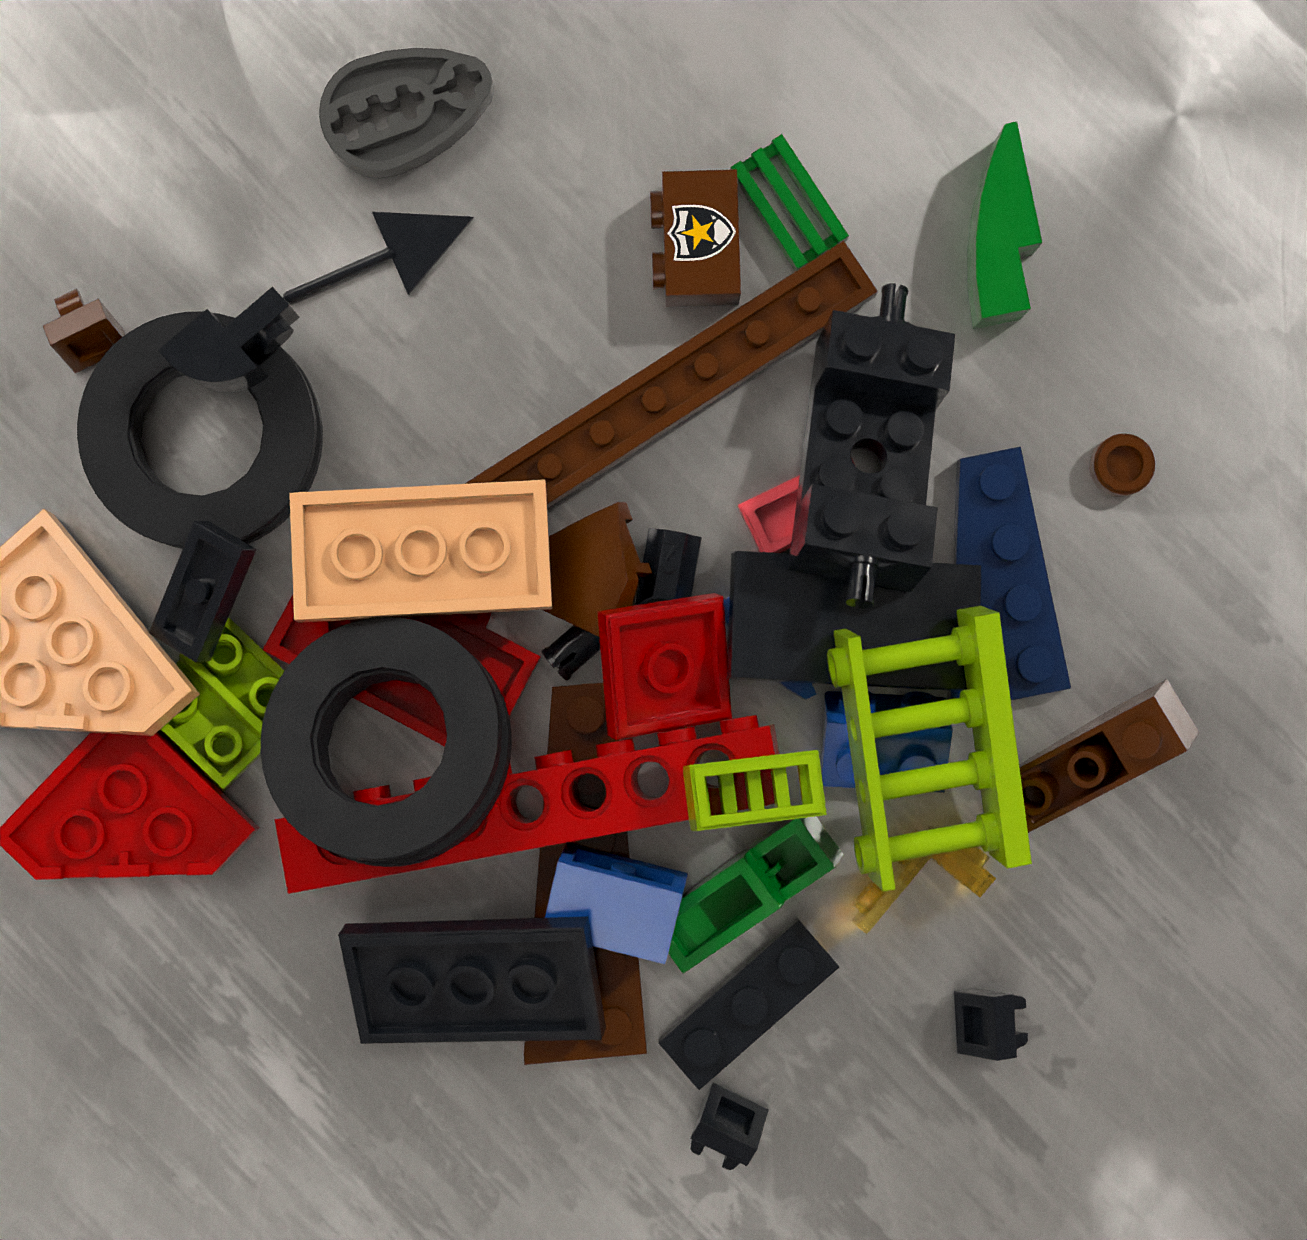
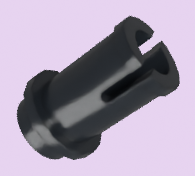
M573 625L550 646L541 650V652L553 668L557 667L559 669L557 671L558 674L568 681L573 673L600 651V638Z

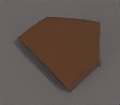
M616 502L549 536L552 609L542 611L599 637L597 611L632 606L639 581L638 577H647L652 574L649 563H643L639 560L627 524L633 519L627 502Z

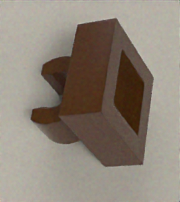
M77 288L54 299L61 317L43 325L50 346L75 374L98 363L105 353L125 336L121 325L99 298L85 305Z

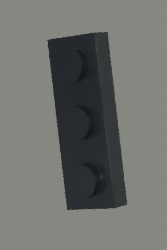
M796 918L658 1039V1044L696 1088L700 1090L839 968V965L803 923Z

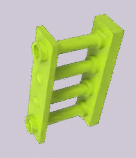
M983 606L958 609L959 627L953 628L951 635L862 650L861 637L848 629L834 630L836 648L828 650L827 659L834 687L842 688L862 830L861 836L854 837L855 858L860 873L862 875L868 874V877L883 892L895 890L892 862L981 846L984 852H989L990 856L1007 869L1032 864L1000 614L997 611ZM956 660L959 666L964 665L967 690H962L959 698L871 713L866 680L867 675ZM965 723L967 728H972L975 752L968 754V760L884 775L879 774L875 738ZM973 785L975 790L981 791L983 813L978 814L974 822L888 837L883 803L885 800Z

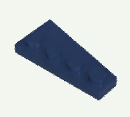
M1021 446L961 458L957 461L954 564L981 565L980 606L997 611L1000 614L1011 700L1071 689ZM948 691L947 700L959 698L961 691Z

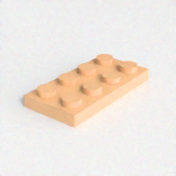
M545 480L289 493L294 620L297 622L552 609Z

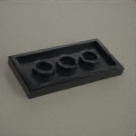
M734 551L731 553L727 679L833 685L828 668L827 653L829 649L836 648L834 630L848 629L861 637L862 650L951 635L952 629L959 627L957 610L980 606L981 565L932 562V568L912 592L875 586L874 606L861 609L859 608V602L855 607L846 604L848 580L788 570L790 554ZM956 660L866 676L867 686L948 691L967 690L964 665L959 666Z
M588 916L346 923L338 934L361 1044L602 1040L606 1023Z

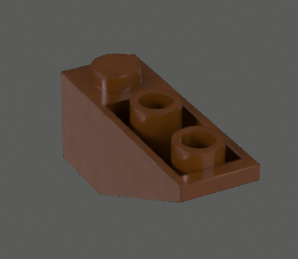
M1167 679L1110 709L1019 764L1028 833L1188 751L1199 731Z

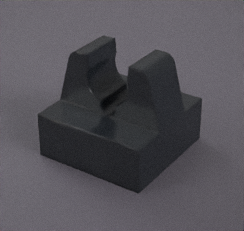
M980 989L954 991L957 1054L995 1061L1017 1058V1049L1026 1045L1028 1033L1016 1031L1015 1010L1026 1008V999L1014 994Z
M713 1082L703 1099L690 1138L692 1139L691 1151L700 1155L706 1146L725 1155L722 1167L727 1170H733L740 1163L748 1166L758 1149L769 1109Z

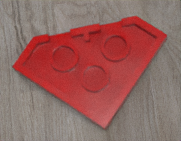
M159 731L153 736L90 732L0 827V846L35 880L86 877H150L156 875H213L220 871L260 827Z

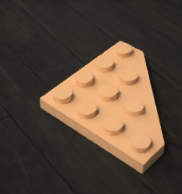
M43 509L0 546V727L153 736L200 695L54 514Z

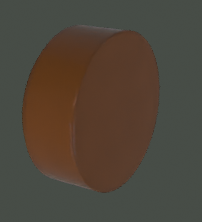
M1126 433L1116 434L1102 441L1094 449L1089 463L1090 475L1095 485L1104 493L1115 497L1129 496L1139 492L1149 484L1155 471V457L1150 446L1138 436Z

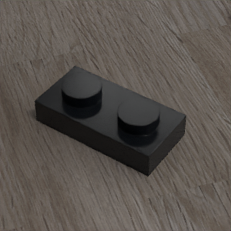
M194 521L149 634L196 663L211 661L257 549L210 521Z

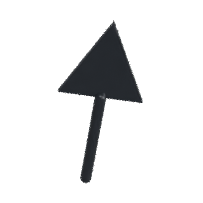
M372 212L387 248L290 289L283 294V298L287 303H292L390 259H393L409 296L474 217Z

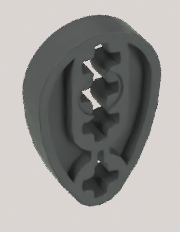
M407 48L383 51L355 59L340 68L329 80L323 91L319 107L322 133L336 157L356 173L374 178H388L401 175L428 163L448 150L473 128L493 99L494 87L491 73L485 63L477 57L446 49ZM467 73L471 81L482 80V82L474 86L475 96L473 98L464 100L460 91L449 92V90L457 87L456 76L459 74ZM410 93L414 101H425L416 107L418 117L413 120H406L402 112H396L387 117L389 127L384 130L378 131L374 123L370 122L358 127L360 137L356 140L349 141L344 133L335 134V131L343 127V116L353 114L357 122L368 119L371 116L370 106L375 103L381 102L386 111L400 107L399 97Z

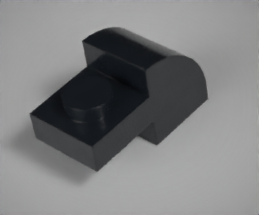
M272 286L227 326L206 309L158 351L171 366L203 387L216 391H240L255 386L268 377L253 357L260 351L264 354H269L284 344L294 331L290 325L300 317Z

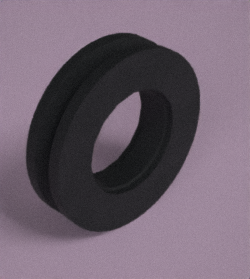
M204 311L174 313L156 318L133 329L118 340L105 353L89 377L80 402L77 420V441L82 466L92 489L103 505L120 522L133 531L159 543L183 549L194 521H210L247 544L275 530L290 517L289 493L308 492L318 471L323 446L321 412L312 385L297 362L280 346L269 354H264L260 351L253 357L268 377L257 385L247 388L257 402L263 424L260 451L247 474L229 488L203 496L179 493L161 482L147 464L141 436L144 415L160 390L176 378L185 375L171 366L158 350ZM212 313L225 326L235 319L231 316Z
M376 617L354 621L324 634L307 646L289 664L277 682L266 707L261 730L260 753L262 769L270 794L283 816L301 835L314 844L349 860L371 866L395 867L420 863L447 852L461 843L483 822L497 801L507 777L511 759L512 733L508 710L499 687L486 668L461 644L443 631L416 620L400 617ZM392 680L420 684L432 693L444 712L447 740L441 764L424 787L403 801L377 806L354 800L343 792L331 772L328 745L335 720L350 699L373 684Z

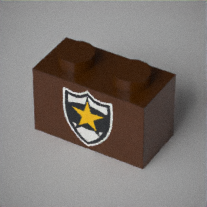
M737 169L662 172V191H650L651 229L663 228L664 252H652L653 290H665L666 307L739 305L741 279Z

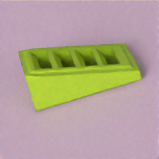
M818 750L694 764L683 767L691 831L827 815ZM797 766L802 805L791 806L786 767ZM771 769L775 808L765 809L760 770ZM744 772L749 811L738 812L733 773ZM709 776L718 777L722 814L711 815L706 778Z

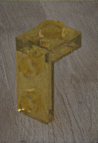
M929 826V828H928L927 830L935 829V828L932 827V826ZM978 847L898 861V865L893 869L895 890L883 892L871 880L853 902L852 906L858 910V913L852 921L867 934L930 858L970 892L981 897L996 879L983 868L990 857Z

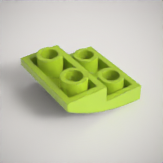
M230 618L226 622L211 661L196 663L183 654H179V661L176 665L200 695L159 730L223 793L261 756V730L266 707L277 682L284 673V670Z

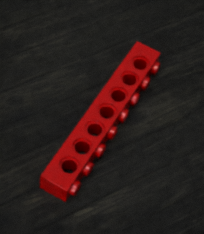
M757 715L720 721L722 734L697 739L694 726L657 733L659 746L635 750L633 738L595 745L598 758L573 762L571 750L534 757L535 770L512 774L510 763L502 791L493 808L476 831H473L461 843L447 852L432 859L406 866H371L349 860L308 840L285 817L274 819L287 893H297L689 820L683 767L699 764L701 757L708 750L721 751L729 760L780 754L775 726L772 724L759 727ZM646 762H656L667 771L669 785L661 797L648 796L639 787L638 773ZM771 769L760 770L764 806L775 804ZM744 772L733 773L738 811L748 809ZM586 773L598 776L605 784L606 799L598 809L585 806L578 798L577 785L581 777ZM431 777L412 780L414 786L413 793L424 787ZM707 783L711 815L722 814L719 786ZM390 784L352 792L354 800L377 806L403 801L413 794L392 796ZM525 785L535 787L543 796L544 810L537 820L527 819L517 808L516 799L518 792Z

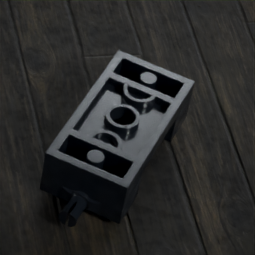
M896 283L882 286L879 316L868 317L833 310L816 342L788 570L848 580L846 604L855 607L859 602V608L861 609L874 606L875 586L912 592L932 568L938 507L926 505L935 412L950 391L955 334L918 327L910 322H906L904 317L908 288L900 284L895 293ZM856 448H866L873 451L881 462V471L876 473L860 471L852 462L851 451Z

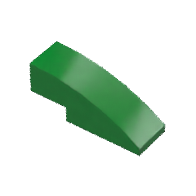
M1017 121L1004 124L998 134L981 174L972 209L967 246V292L973 329L1021 320L1031 309L1020 258L1032 256L1043 242Z
M815 816L785 820L683 894L668 953L682 974L779 910L785 901L838 865L844 854L818 818Z

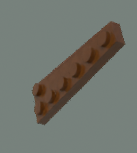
M603 682L552 687L547 754L571 750L573 762L598 758L595 745L619 741L607 734ZM586 773L578 782L577 795L585 806L598 809L606 799V787L598 776ZM628 831L568 842L630 858ZM566 843L540 847L534 918H545L557 863ZM593 946L606 1023V1030L602 1040L525 1041L524 1065L647 1054L639 958Z

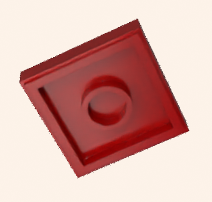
M710 593L597 611L608 736L619 740L732 719L729 679H727L728 655L723 596Z

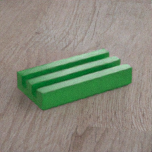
M782 134L774 138L770 145L763 149L761 147L751 153V157L742 162L740 160L730 167V169H737V184L795 271L842 241L848 240V233ZM778 157L829 237L822 240L771 160ZM757 169L760 170L810 246L809 250L804 253L800 251L750 175Z

